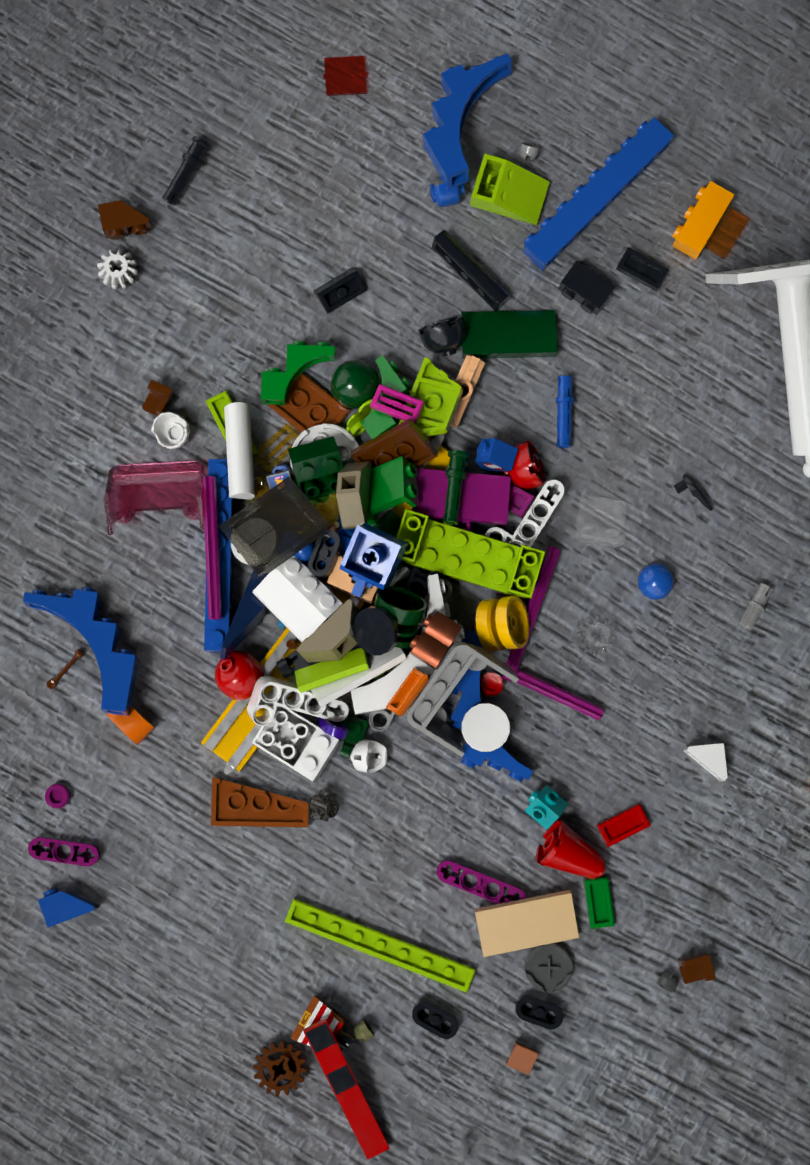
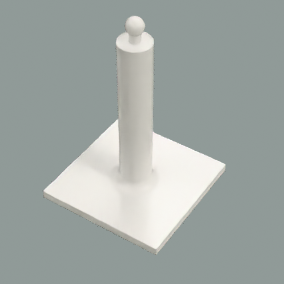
M810 259L705 274L706 283L745 284L772 280L775 283L792 452L796 456L805 455L806 463L803 465V472L806 477L810 478Z

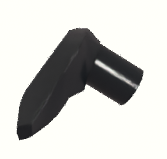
M684 474V480L674 485L676 492L679 494L689 489L694 497L708 510L712 511V505L703 491L690 476Z

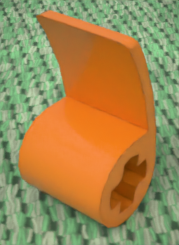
M132 706L130 707L129 716L106 714L136 745H139L155 728Z

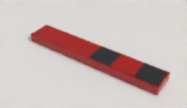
M326 1018L303 1029L367 1160L390 1149Z

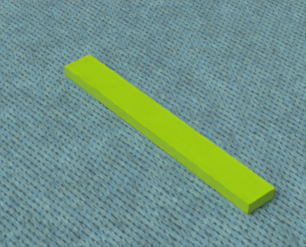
M295 898L285 919L286 923L466 993L476 970Z

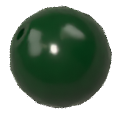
M360 360L346 361L339 365L333 373L331 391L334 398L341 405L358 409L364 402L373 399L380 381L375 369L367 362Z

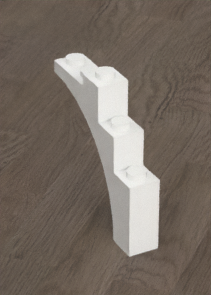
M438 574L429 575L427 577L429 593L427 617L429 614L435 615L437 611L446 617H450L448 603H443L442 594L446 593L444 580H439ZM463 626L450 647L465 639ZM409 653L406 657L407 659L386 676L369 685L351 690L355 715L387 709L386 705L413 668L420 670L428 676H431L435 669Z

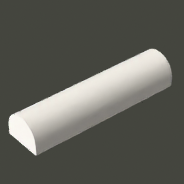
M234 402L224 407L229 498L252 500L255 497L250 406L247 403Z

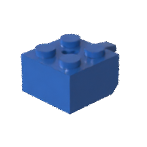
M366 523L357 525L340 564V570L353 575L352 580L356 581L351 594L361 598L364 596L367 587L372 589L373 586H376L382 590L389 588L408 543ZM372 552L375 553V557L377 558V560L372 561L373 556L370 555V553Z

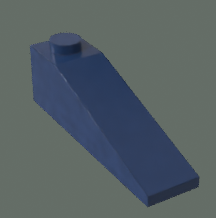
M254 568L221 647L220 659L225 660L270 611L252 593L269 572Z

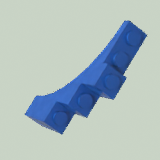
M508 53L494 57L491 61L473 66L467 71L461 64L448 68L445 72L441 73V84L447 97L439 98L436 102L432 103L433 118L438 127L431 128L426 133H423V144L447 190L469 181V167L462 154L460 143L464 121L474 103L486 90L496 82L512 74V60Z
M82 587L81 590L74 589L72 598H70V595L63 593L50 596L40 590H33L32 593L25 592L23 602L27 607L46 611L63 619L77 629L89 643L101 672L103 689L101 709L104 713L129 716L139 660L136 655H133L132 651L120 649L118 653L116 652L120 628L111 619L100 618V621H98L102 599L99 593L89 587Z
M468 630L462 642L483 648L478 635ZM469 668L451 692L454 695H457L458 692L462 693L450 718L454 722L452 726L461 730L464 715L472 707L482 704L480 698V671H473ZM466 742L462 747L465 754L461 757L463 758L461 763L474 769L475 765L481 767L484 759L488 760V766L498 771L501 768L510 771L508 776L519 782H522L523 779L529 780L532 775V770L516 761L502 746L491 752H480L471 748Z

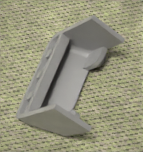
M465 642L455 643L406 711L408 722L416 729L463 757L465 753L460 741L441 729L447 720V714L444 708L441 707L468 668L473 671H480L489 665L515 683H517L519 678L511 666L484 648Z

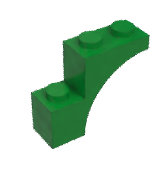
M295 341L293 344H287L286 372H282L278 368H269L268 371H262V405H286L290 387L302 372L316 364L335 361V346H331L330 343L326 342L307 345L306 342Z
M383 355L377 358L375 361L380 369L382 385L410 396L409 390L412 387L404 376L401 379L397 376L400 370L392 360L387 362ZM382 392L380 394L403 405L407 403ZM377 401V403H380V404H382V405H385V406H387V407H390V408H392V409L397 410V408H395V407H392V406H390V405H387V404H384V403H382V402ZM373 409L360 423L371 439H374L397 426L400 420Z

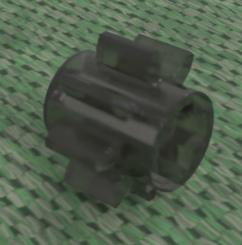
M320 790L319 794L312 796L309 802V809L313 812L312 817L328 822L329 818L335 817L339 810V803L335 800L336 795Z

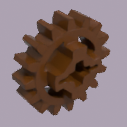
M281 1040L279 1046H276L274 1041H272L270 1049L263 1046L262 1052L264 1054L256 1055L255 1058L260 1062L253 1064V1068L259 1071L254 1074V1079H261L258 1086L261 1088L266 1085L267 1094L273 1089L276 1096H279L281 1090H284V1093L289 1095L290 1087L297 1090L298 1085L296 1082L304 1081V1077L300 1073L307 1071L306 1067L301 1066L306 1061V1058L298 1057L301 1049L292 1050L294 1043L291 1042L286 1047L284 1046V1040ZM274 1052H283L281 1056L269 1057ZM290 1057H292L296 1063V1070L292 1068L290 1065ZM285 1058L283 1069L286 1070V1072L281 1071L280 1074L278 1073L277 1077L275 1078L274 1076L276 1074V1067L274 1065L278 1066L280 1062H282V1060ZM263 1066L269 1069L271 1076L269 1080L265 1076ZM285 1078L291 1080L285 1084H277L279 1080Z

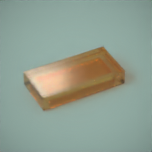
M728 208L704 248L724 260L749 219Z

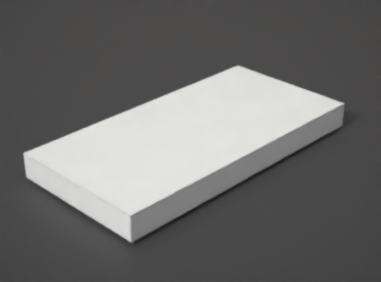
M394 647L393 650L383 655L366 653L369 664L368 670L322 685L310 691L320 707L405 661L407 658L402 649Z

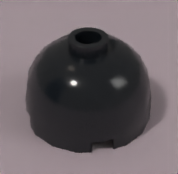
M463 315L458 318L453 316L433 322L432 328L429 329L426 326L418 329L424 347L432 353H442L443 357L457 353L456 348L463 344L466 337Z

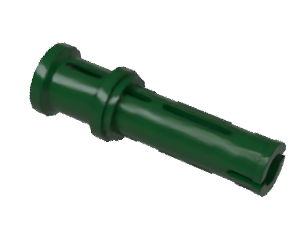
M448 451L450 460L449 468L445 473L448 479L443 516L444 524H458L463 481L467 478V473L465 472L466 460L469 459L470 455L465 451Z

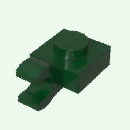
M347 715L343 724L349 731L346 739H344L345 741L339 755L349 759L354 743L357 744L363 740L369 722Z

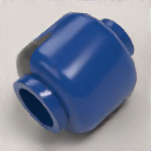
M435 177L433 184H430L432 202H436L439 207L459 204L461 195L465 194L464 184L447 190L441 177Z

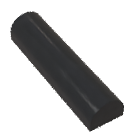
M446 230L441 231L434 237L432 249L494 311H498L510 299L511 296Z

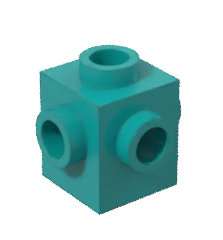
M546 785L541 791L536 789L527 799L530 804L524 811L547 830L560 817L568 803Z

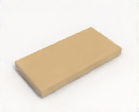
M570 890L474 909L483 957L579 938Z

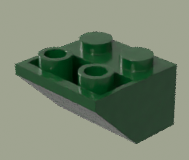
M334 436L288 449L303 503L336 494L338 472L343 468Z

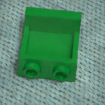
M403 456L371 469L368 525L376 524L377 513L404 502L408 503L412 508L418 505L417 496L419 493L416 484L418 472L415 465Z

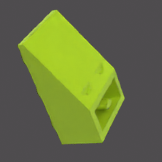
M484 153L471 195L470 206L537 226L550 181L506 159Z

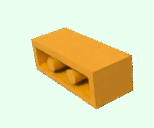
M712 181L709 182L707 187L702 186L695 197L698 200L696 206L690 205L684 215V218L687 219L684 226L679 224L672 235L675 238L672 246L696 260L735 194Z

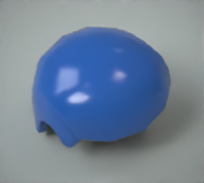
M661 563L646 565L638 577L639 590L644 596L652 600L663 599L672 591L674 586L673 573L668 566Z

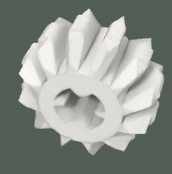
M119 248L117 254H115L110 249V256L102 255L101 258L104 262L97 264L98 268L101 269L98 275L100 278H104L103 283L106 286L111 284L112 288L116 290L118 284H121L122 288L125 289V282L133 283L134 280L131 276L138 274L137 269L134 268L137 266L136 260H131L132 255L129 252L124 254L123 250ZM115 267H117V268H120V267H121L122 270H121V271H118V270H115V271H114V268H115Z

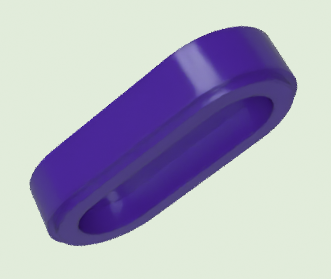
M318 717L316 724L323 732L336 738L346 739L349 730L341 721L334 722Z

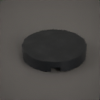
M370 606L360 611L355 617L353 625L354 637L358 645L365 652L371 655H383L393 650L398 642L397 632H399V628L394 616L387 609Z

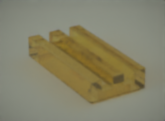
M286 423L257 450L258 453L252 456L269 474L289 455L288 449L292 448L294 442L269 465L266 463L293 438L296 440L298 435ZM286 432L289 433V435L282 442H280L269 454H267L263 459H261L260 456L270 446H272L283 434H285Z

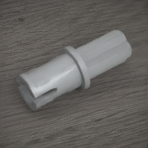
M760 583L751 601L747 602L748 607L739 622L743 628L751 630L760 613L765 611L764 606L774 591L770 586Z

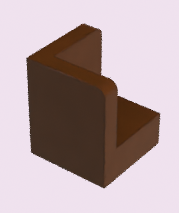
M151 379L147 387L149 394L142 409L157 417L161 413L168 411L175 393L173 389Z
M707 953L677 960L685 984L699 980L710 981L716 979L710 955Z

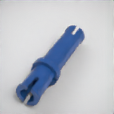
M558 376V396L555 398L558 409L557 448L572 447V404L574 403V397H572V376Z

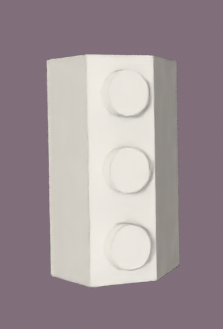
M292 552L275 566L252 592L301 642L309 638L343 604Z

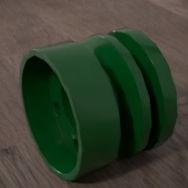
M389 586L385 590L379 589L373 606L383 607L394 616L399 628V632H397L398 642L395 647L408 648L419 631V623L423 619L427 604L421 596L404 588Z

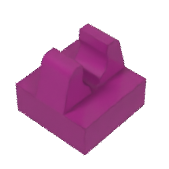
M513 486L509 493L508 511L523 519L535 501L534 496Z

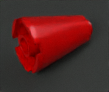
M556 820L543 835V838L546 839L544 845H539L535 856L537 863L589 879H595L604 873L606 868L604 858L565 822Z

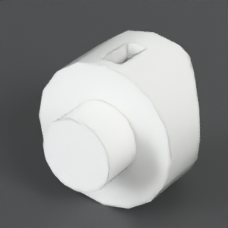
M363 739L351 750L350 758L357 771L373 773L386 765L387 749L376 741Z

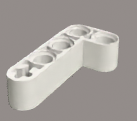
M558 480L547 481L513 535L501 528L493 527L486 532L485 537H489L491 534H498L502 542L521 547V545L531 547L563 497V484ZM556 488V494L553 495L550 502L545 501L550 492L549 490ZM536 507H543L546 510V516L537 517L534 509ZM525 526L531 527L534 531V536L530 538L525 537L521 529Z
M263 676L256 681L247 706L248 715L259 726H266L271 723L277 706L334 722L343 721L347 717L349 709L340 697L328 703V706L320 707L318 702L313 706H308L309 701L315 698L310 690L300 693L297 684L271 676ZM273 685L270 693L263 694L265 687ZM295 691L294 698L286 700L287 694ZM265 708L262 716H255L257 710Z

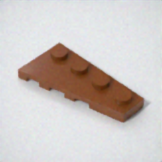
M212 777L211 826L309 827V803Z

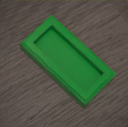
M608 877L583 880L590 929L615 926Z

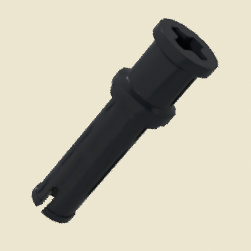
M197 136L192 137L193 142L187 153L182 155L183 162L164 196H162V199L164 201L167 200V203L170 205H176L195 168L201 167L202 158L206 151L211 149L209 143Z

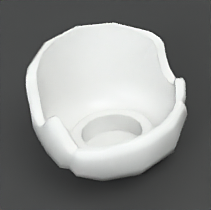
M165 412L154 419L152 433H154L157 442L161 446L168 449L181 448L188 441L190 427L183 416L174 412Z

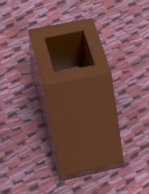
M122 200L98 205L102 229L107 239L118 240L123 238L124 235H143L148 230H152L149 218Z

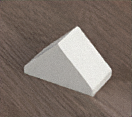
M724 743L685 747L683 751L720 782L728 778Z

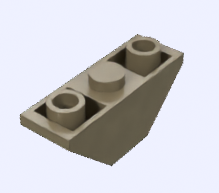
M371 461L348 463L338 472L336 497L343 529H353L359 524H367Z
M348 599L309 638L303 640L296 650L308 663L341 660L357 644L353 625L355 617L360 611L355 604Z

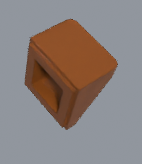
M515 1042L506 1065L529 1075L539 1052Z

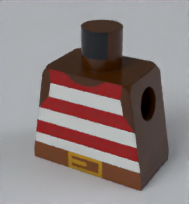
M315 995L293 1032L291 1039L310 1046L303 1029L325 1018L340 1047L347 1050L354 1037L342 1030L347 1019L320 996Z

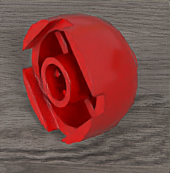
M528 440L514 446L518 448L512 470L504 471V475L511 477L512 482L521 489H532L544 485L546 481L541 459L538 460L534 454L537 453L534 444Z
M233 651L225 660L220 659L214 671L215 683L219 690L230 699L242 701L251 697L256 681L264 676V667L251 654L245 651Z

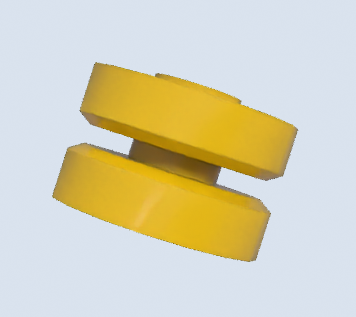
M518 596L502 597L500 600L495 598L485 599L479 603L476 610V630L479 641L485 650L495 652L503 651L505 648L511 650L520 649L527 644L529 638V618L526 607Z

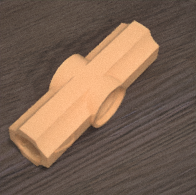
M466 355L455 380L457 384L468 390V394L460 398L450 427L458 428L485 366V362L474 356Z

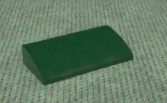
M555 310L461 312L466 326V337L462 344V359H465L466 355L476 358L556 357Z

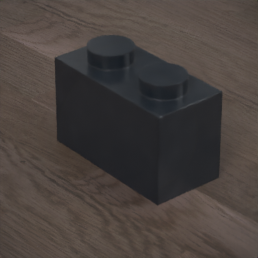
M577 260L559 286V290L568 300L574 299L581 304L580 307L590 314L593 312L596 315L615 288L613 284Z

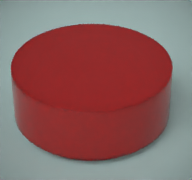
M489 672L481 677L480 691L484 695L493 697L502 691L503 680L500 675Z

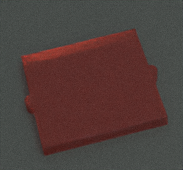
M364 56L324 58L325 74L323 79L326 82V96L367 94L366 78L368 73L365 72Z

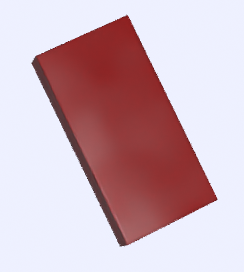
M640 804L596 825L607 847L651 826Z

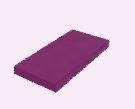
M416 468L418 472L416 476L419 493L417 496L418 505L413 507L411 511L429 516L428 518L443 519L448 479L445 475L446 471ZM467 473V478L463 481L458 521L507 525L511 477Z

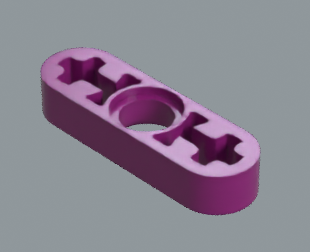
M38 837L33 839L28 846L30 856L37 860L92 866L100 859V851L93 844ZM40 841L43 842L42 845L44 847H52V842L55 843L52 850L53 858L49 857L51 852L47 851L41 852V855H38V851L34 850V846L39 845ZM63 844L68 845L71 849V854L67 859H62L58 855V848ZM75 846H79L78 852H87L88 848H90L91 853L95 854V857L86 862V857L77 856V861H74L73 859L76 855Z

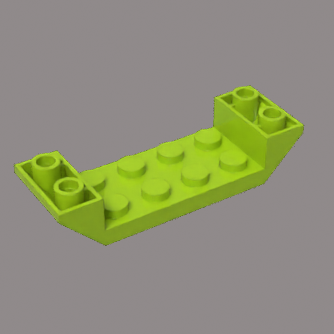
M405 509L397 534L398 539L408 543L402 556V561L497 592L531 599L545 551L521 545V547L430 520L427 515Z

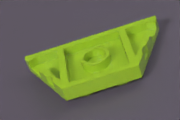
M424 357L410 396L424 401L415 425L425 437L448 432L463 390L459 384L449 379L444 371L439 370L426 357ZM406 404V406L416 409L415 405ZM403 411V413L413 416L412 414Z

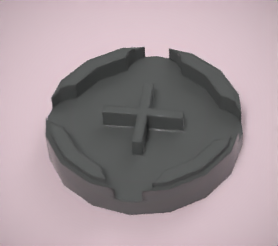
M551 943L532 948L526 956L524 970L528 981L533 987L543 992H555L565 987L572 978L573 963L572 958L564 948L558 944Z

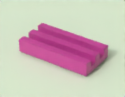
M379 384L370 408L402 421L411 419L415 424L424 401ZM382 392L384 394H387L409 404L415 405L416 409L403 405L397 401L383 397L380 394ZM377 401L382 402V403L387 404V405H390V406H392V407H395V408L400 409V410H402V411H405V412H407V413H410V414H412L413 416H410V415L405 414V413H403V412H400V411H398V410H395V409H392V408L387 407V406H385V405H382V404H380V403H377Z

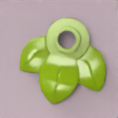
M373 399L364 402L358 412L349 418L346 430L354 437L365 431L360 422L373 410L370 408Z

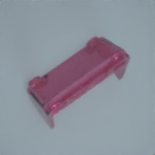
M198 461L118 465L111 468L108 474L103 501L108 535H113L115 522H130L135 517L136 511L183 509L184 516L193 520L199 519L200 530H205L202 482L203 477H205L204 464Z

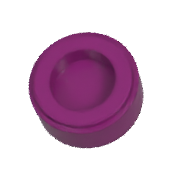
M62 784L51 785L45 792V801L52 808H63L70 801V791Z

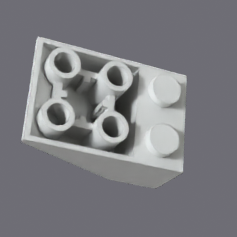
M277 706L271 723L262 726L252 741V744L315 783L341 743L340 740L326 734L321 728L297 713Z

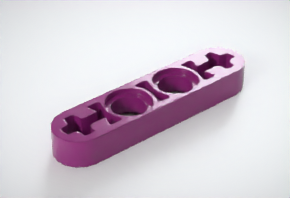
M443 861L437 867V876L444 883L496 904L511 902L510 899L505 897L504 902L499 901L503 895L504 887L509 888L506 893L515 895L518 892L519 898L526 899L525 893L519 888L455 862ZM451 865V870L456 873L459 872V868L463 869L464 871L459 877V884L454 883L456 877L451 875L447 879L443 878L444 873L441 872V868ZM467 874H474L477 878V883L472 888H468L463 884V878ZM489 883L498 884L500 890L497 896L490 897L486 894V887Z

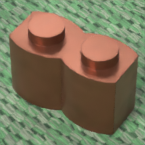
M438 611L435 615H428L422 625L426 628L421 636L416 634L409 645L413 649L410 654L433 669H436L462 628L461 625Z

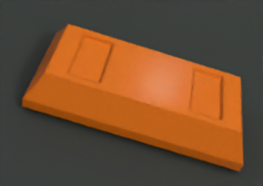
M413 668L386 705V708L398 716H403L428 682V675Z

